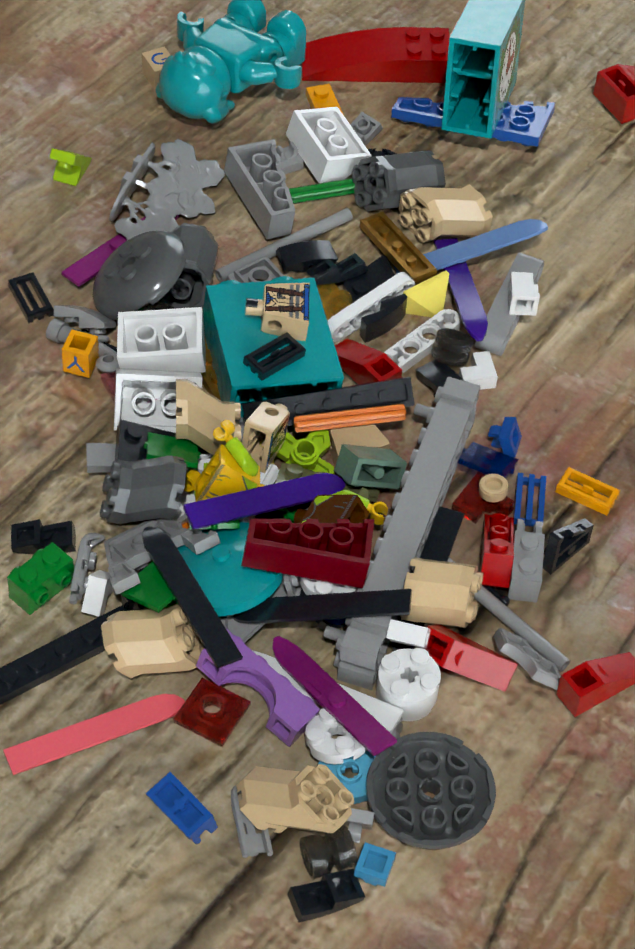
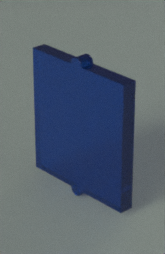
M472 442L467 449H463L462 455L458 459V464L486 475L499 474L506 479L509 474H514L519 459Z

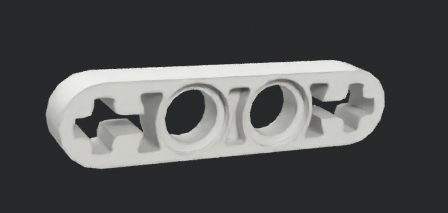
M400 272L332 316L328 320V325L333 341L338 342L361 327V317L379 312L381 301L402 295L403 291L415 286V281L407 273Z
M444 309L384 353L395 363L397 362V365L403 370V374L459 332L461 317L454 310ZM425 333H432L437 338L429 340L424 338L422 335ZM414 347L418 352L410 354L405 352L404 348Z

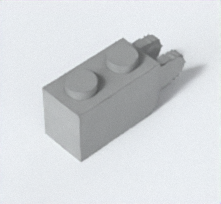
M517 519L514 534V559L510 586L508 588V598L511 600L535 603L538 601L542 584L545 534H542L543 523L540 521L535 522L533 532H526L524 520Z

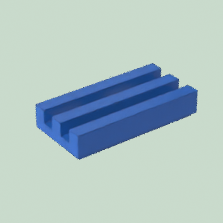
M518 473L514 524H517V519H523L525 526L533 527L536 521L543 523L547 476L541 475L540 479H537L534 474H529V477H523L524 473ZM523 485H528L526 518H520ZM534 486L539 487L537 520L532 519Z

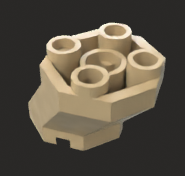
M470 184L455 188L419 187L409 189L400 194V214L398 215L400 224L408 228L422 243L437 237L472 238L489 232L493 216L490 210L485 211L483 207L487 203L484 196Z
M176 379V439H189L214 455L221 444L225 445L226 442L225 440H216L213 436V431L215 428L220 427L225 432L220 423L223 420H230L235 427L232 436L233 438L237 437L241 442L240 403L222 402L190 380Z
M416 557L411 559L410 566H415L414 573L407 572L404 589L412 590L410 615H401V620L465 628L468 626V623H472L476 619L478 602H474V596L478 590H481L483 573L478 572V566Z
M178 604L162 609L159 613L151 609L119 611L108 616V621L103 622L101 625L103 644L107 654H115L118 660L113 662L116 670L130 679L140 674L181 672L197 668L196 664L199 656L204 649L203 644Z
M319 764L316 767L307 765L301 771L256 766L236 785L237 793L239 791L242 793V799L239 801L240 810L260 830L273 828L275 829L274 833L281 834L287 828L333 834L352 815L353 794L326 765Z

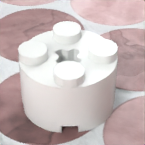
M420 647L415 649H399L385 655L381 660L378 670L376 699L403 709L402 721H416L426 717L436 704L441 673L437 663L429 656L427 650Z

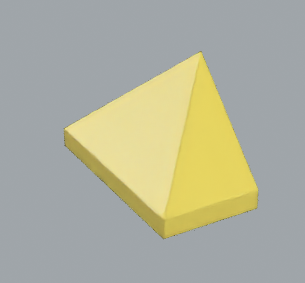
M447 270L403 291V294L407 296L406 314L432 318L438 312L444 310L449 272Z

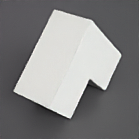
M490 351L472 353L471 366L461 367L459 370V376L463 381L480 385V390L496 388L498 376Z
M98 570L89 575L81 612L98 617L104 614L108 595L113 593L109 572Z
M390 619L386 638L391 642L426 649L431 630L427 627Z

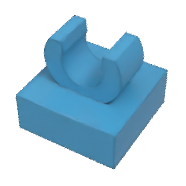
M365 842L354 870V877L363 879L365 883L374 886L378 884L385 887L395 861L396 852Z

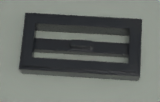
M34 272L8 280V286L28 323H32L35 317L38 320L44 319L43 315L45 314L49 317L54 316V309ZM26 281H30L43 307L39 308ZM17 284H19L20 287H21V289L23 290V292H24V294H25V296H26L28 302L30 303V305H31V307H32V309H33L32 311L30 310L29 306L27 305V303H26V301H25V299H24L22 293L20 292V290H19Z
M286 332L244 356L243 364L245 366L250 365L251 371L254 374L258 373V378L262 381L304 357L306 349ZM288 343L290 344V345L284 347V348L281 349V350L279 349V348H281L282 346H284V345H286V344H288ZM270 354L269 357L263 359V360L260 361V362H257L259 359H261V358L265 357L266 355Z

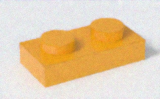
M330 83L306 87L305 95L311 109L338 107L343 114Z

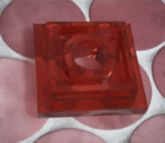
M202 677L173 718V722L223 747L250 707L251 701ZM211 705L220 708L216 713H208L204 709Z

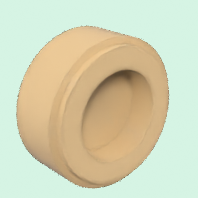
M488 474L481 478L479 482V495L482 499L488 502H500L506 498L508 494V481L503 476Z

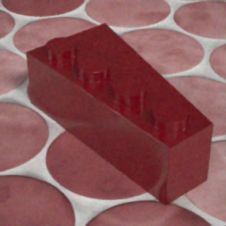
M250 519L241 566L363 588L370 565L374 519H364L363 523H350L349 519H336V523H319L318 519H306L303 523H292L290 519Z

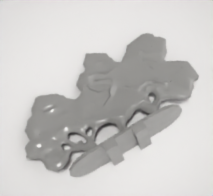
M176 139L175 142L162 143L160 149L163 160L162 162L153 163L151 161L156 147L154 143H151L143 156L137 154L133 161L131 172L126 171L123 176L119 194L112 207L109 221L116 220L124 206L127 205L130 217L117 220L114 226L118 233L124 235L129 240L134 236L149 231H173V229L179 226L175 220L176 215L179 214L190 218L197 216L198 213H215L213 200L204 194L202 189L217 186L225 176V172L220 168L219 163L216 160L206 159L197 161L194 147L180 139ZM167 165L171 169L167 170L162 168V166ZM148 167H152L158 174V177L148 183L141 181ZM138 185L148 189L150 194L146 201L136 203L130 199ZM146 204L149 207L144 209L140 205ZM135 208H139L144 212L146 216L145 220H140L138 218V216L135 214L138 212V210H136ZM132 217L136 219V224L131 222Z

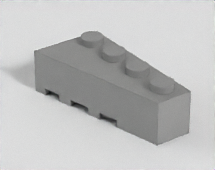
M275 139L229 147L224 168L225 174L266 239L290 235L295 215L290 190L286 187L285 183L286 176L280 166L281 159L276 152Z

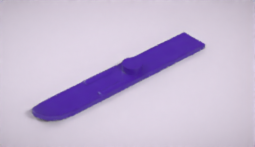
M457 238L434 240L436 250L458 243ZM466 261L443 268L444 271L447 270L449 272L448 284L465 329L476 341H483L488 327L487 316Z
M320 473L184 504L183 508L194 530L312 502L317 495H330L342 491L345 487V482L337 475Z

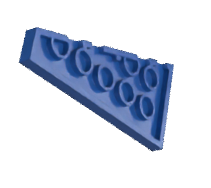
M399 97L392 108L391 118H396L403 122L421 123L427 127L436 126L442 128L444 102L433 103L429 98ZM508 101L492 138L503 142L512 141L521 143L524 146L538 147L554 113L556 102H547L546 106H533V101H524V104L511 105Z

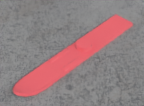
M175 694L151 696L3 750L12 774L15 775L162 722L180 713L186 707V702Z

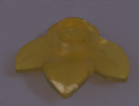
M317 285L327 321L353 303L351 294L348 291L339 290L337 285Z

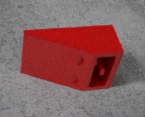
M616 64L597 72L593 95L621 124L635 119V66Z

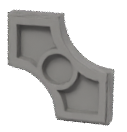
M498 628L493 637L499 651L519 663L528 672L531 679L557 690L561 675L556 664L537 653L525 638L503 628Z

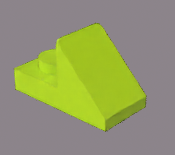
M52 148L49 158L57 160L53 180L76 186L90 165L92 158Z

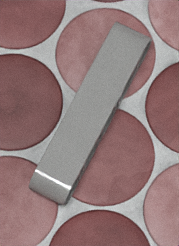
M520 252L517 254L487 314L488 327L486 336L483 341L475 342V348L502 356L522 316L509 314L508 287L511 272L533 273V282L537 284L543 271L544 260Z

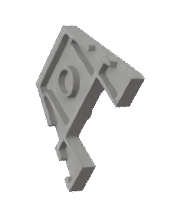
M157 518L149 519L104 541L113 591L118 595L140 584V579L135 570L142 569L148 565V562L152 561L143 544L142 532L144 528L156 527L163 530L172 539L177 548L185 545L196 555L220 544L218 533L210 530L208 534L202 533L201 529H186L182 527L180 522Z

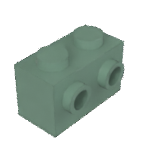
M342 444L334 471L350 486L399 489L407 462L391 449Z

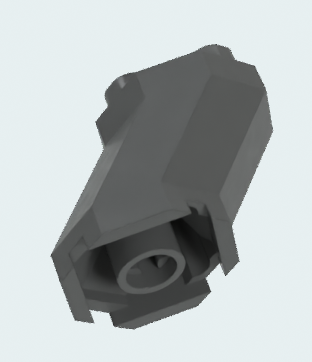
M431 150L361 159L359 164L355 165L352 169L353 183H355V202L359 207H364L367 211L399 208L400 194L409 189L445 187L443 163L431 156L434 155Z
M183 223L171 232L184 242L185 246H183V249L187 255L186 262L173 287L159 300L162 309L203 307L206 285H211L219 245L212 233L205 226Z
M171 455L131 462L119 459L117 462L113 461L110 475L106 474L103 482L102 491L107 493L106 500H103L101 504L100 517L106 518L107 522L117 524L157 518L173 520L181 503L176 500L179 493L183 494L185 488L187 465L184 462V458Z

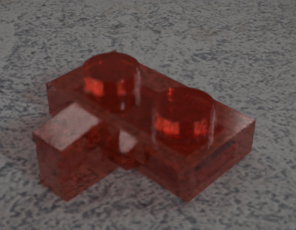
M483 466L455 499L451 510L465 513L464 518L475 524L485 512L491 513L493 511L494 513H502L509 516L513 511L514 501L507 496L500 502H488L481 498L479 495V482L481 478L488 474H496Z

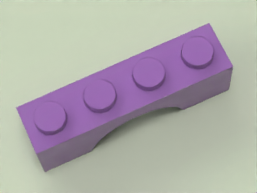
M227 630L243 656L242 660L216 668L204 648L199 656L196 667L218 686L227 683H241L258 691L265 699L269 710L266 728L290 747L305 732L307 724L318 715L320 708L315 705L310 697L303 695L297 690L288 678L280 675L269 666L262 656L255 654L248 648L240 637L233 635Z

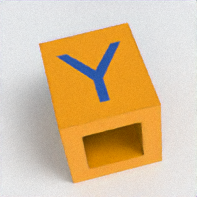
M71 329L62 347L63 371L90 378L96 361L99 358L98 336Z

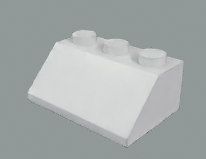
M338 107L293 111L286 136L297 147L299 155L318 183L346 179L352 174L353 167L358 165L361 159L372 157Z
M202 307L118 312L117 360L119 368L206 372Z
M116 369L114 430H117V426L122 419L176 433V379H188L202 388L201 372Z

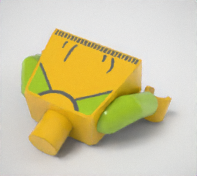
M223 420L220 423L225 432L220 427L214 429V438L218 441L225 440L226 444L219 446L202 474L195 469H191L186 473L184 491L191 492L194 490L196 502L266 486L260 483L259 465L237 437L233 438L232 434L235 431V427L230 420Z

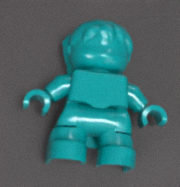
M232 0L228 4L227 14L217 19L205 31L204 18H199L197 22H190L186 20V14L181 11L177 14V37L183 42L184 51H177L174 56L167 57L162 66L155 91L157 97L163 98L164 102L173 111L190 119H205L212 124L218 123L235 107L234 101L227 100L229 92L238 94L251 85L271 83L273 79L275 84L283 89H293L300 85L302 67L299 65L305 61L306 27L296 13L284 10L268 22L266 33H257L266 27V9L261 0Z

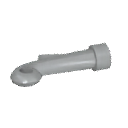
M54 318L47 327L46 338L57 343H65L71 329H76L69 327L68 323ZM92 334L98 336L99 358L96 361L97 368L105 373L116 372V369H120L117 352L102 343L108 342L109 337L107 335Z

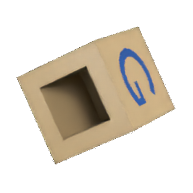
M165 46L142 53V73L154 90L159 82L162 66L167 57L171 56Z

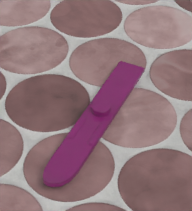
M180 214L176 215L175 220L179 218ZM119 233L63 270L61 275L80 287L98 274L101 266L110 254L127 241L126 237Z
M280 636L273 638V652L280 666L373 756L397 743V739L301 648Z

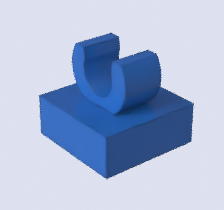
M505 417L502 427L498 425L490 426L488 437H493L492 447L502 448L504 457H516L522 435L516 417Z

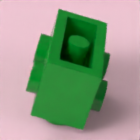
M53 542L44 549L37 550L31 559L22 566L15 567L7 576L9 598L27 614L31 615L71 584L74 573L73 559Z

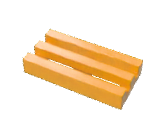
M570 467L565 471L555 490L556 493L606 516L620 494L619 489Z

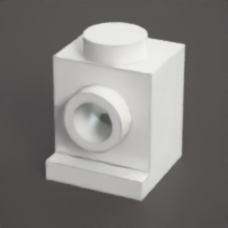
M511 272L508 287L509 314L536 316L540 293H538V284L533 282V273Z

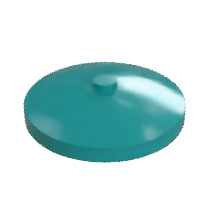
M240 522V529H202V533L208 534L210 530L216 531L221 543L198 555L185 545L177 548L218 617L238 614L259 605L275 592L283 580L284 574L241 566L249 523Z

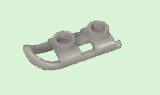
M88 533L80 541L70 587V604H77V600L82 599L83 594H85L89 578L87 573L88 570L95 569L97 553L91 552V549L105 539L104 535Z
M234 786L231 790V807L242 857L247 858L248 856H256L259 853L266 852L267 856H272L273 849L268 829L262 830V833L255 832L252 822L240 810L237 787Z

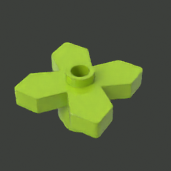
M328 430L311 431L307 438L296 440L289 432L286 433L285 441L276 455L287 464H297L304 469L335 475L334 466L321 459L330 449L331 445Z

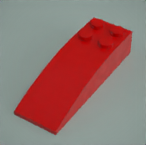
M375 28L342 33L307 42L305 61L301 63L302 81L446 83L449 28Z

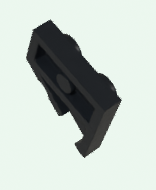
M385 255L367 266L369 271L343 283V292L349 305L395 275Z
M121 419L117 426L115 461L117 462L118 459L129 462L145 460L147 449L144 448V444L147 441L148 432L175 437V433Z
M584 518L551 532L547 546L544 549L543 569L551 575L590 542L594 525Z

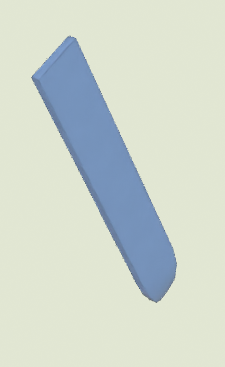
M536 219L522 220L423 255L437 270L537 236L547 231L548 226L545 222ZM394 266L396 274L400 273V271Z

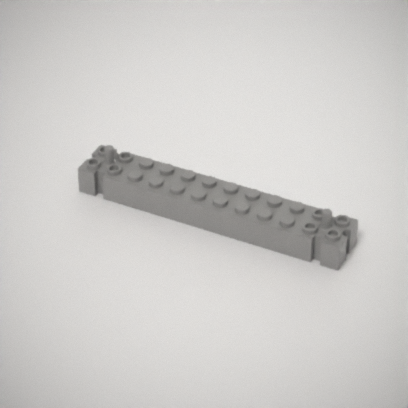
M447 377L444 387L439 386L434 399V402L437 403L435 407L416 404L414 414L427 418L426 423L429 425L427 428L422 427L418 438L420 446L418 449H413L409 465L412 467L410 471L405 470L400 485L403 489L401 493L396 492L392 503L394 511L392 515L388 514L386 516L383 526L385 534L383 538L378 537L374 548L375 559L374 561L370 560L364 587L358 588L357 592L404 589L407 572L414 573L415 566H410V561L414 557H421L438 508L443 506L465 448L466 440L475 421L480 385ZM399 615L346 618L345 625H348L346 631L326 626L323 637L337 641L336 649L338 652L334 661V666L338 667L337 680L368 690L373 689L381 660L386 655L391 642L386 638L390 619L397 620Z

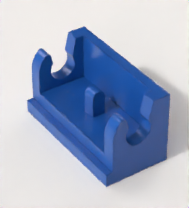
M171 772L146 793L150 800L195 844L201 842L199 837L202 832L207 830L212 834L218 828L213 815Z

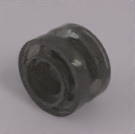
M439 329L435 336L436 343L433 344L431 349L432 357L446 365L465 366L468 363L469 352L474 344L473 339L466 333L455 329Z

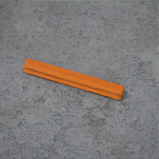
M404 404L298 415L293 419V426L295 432L301 433L403 421L406 419V409Z

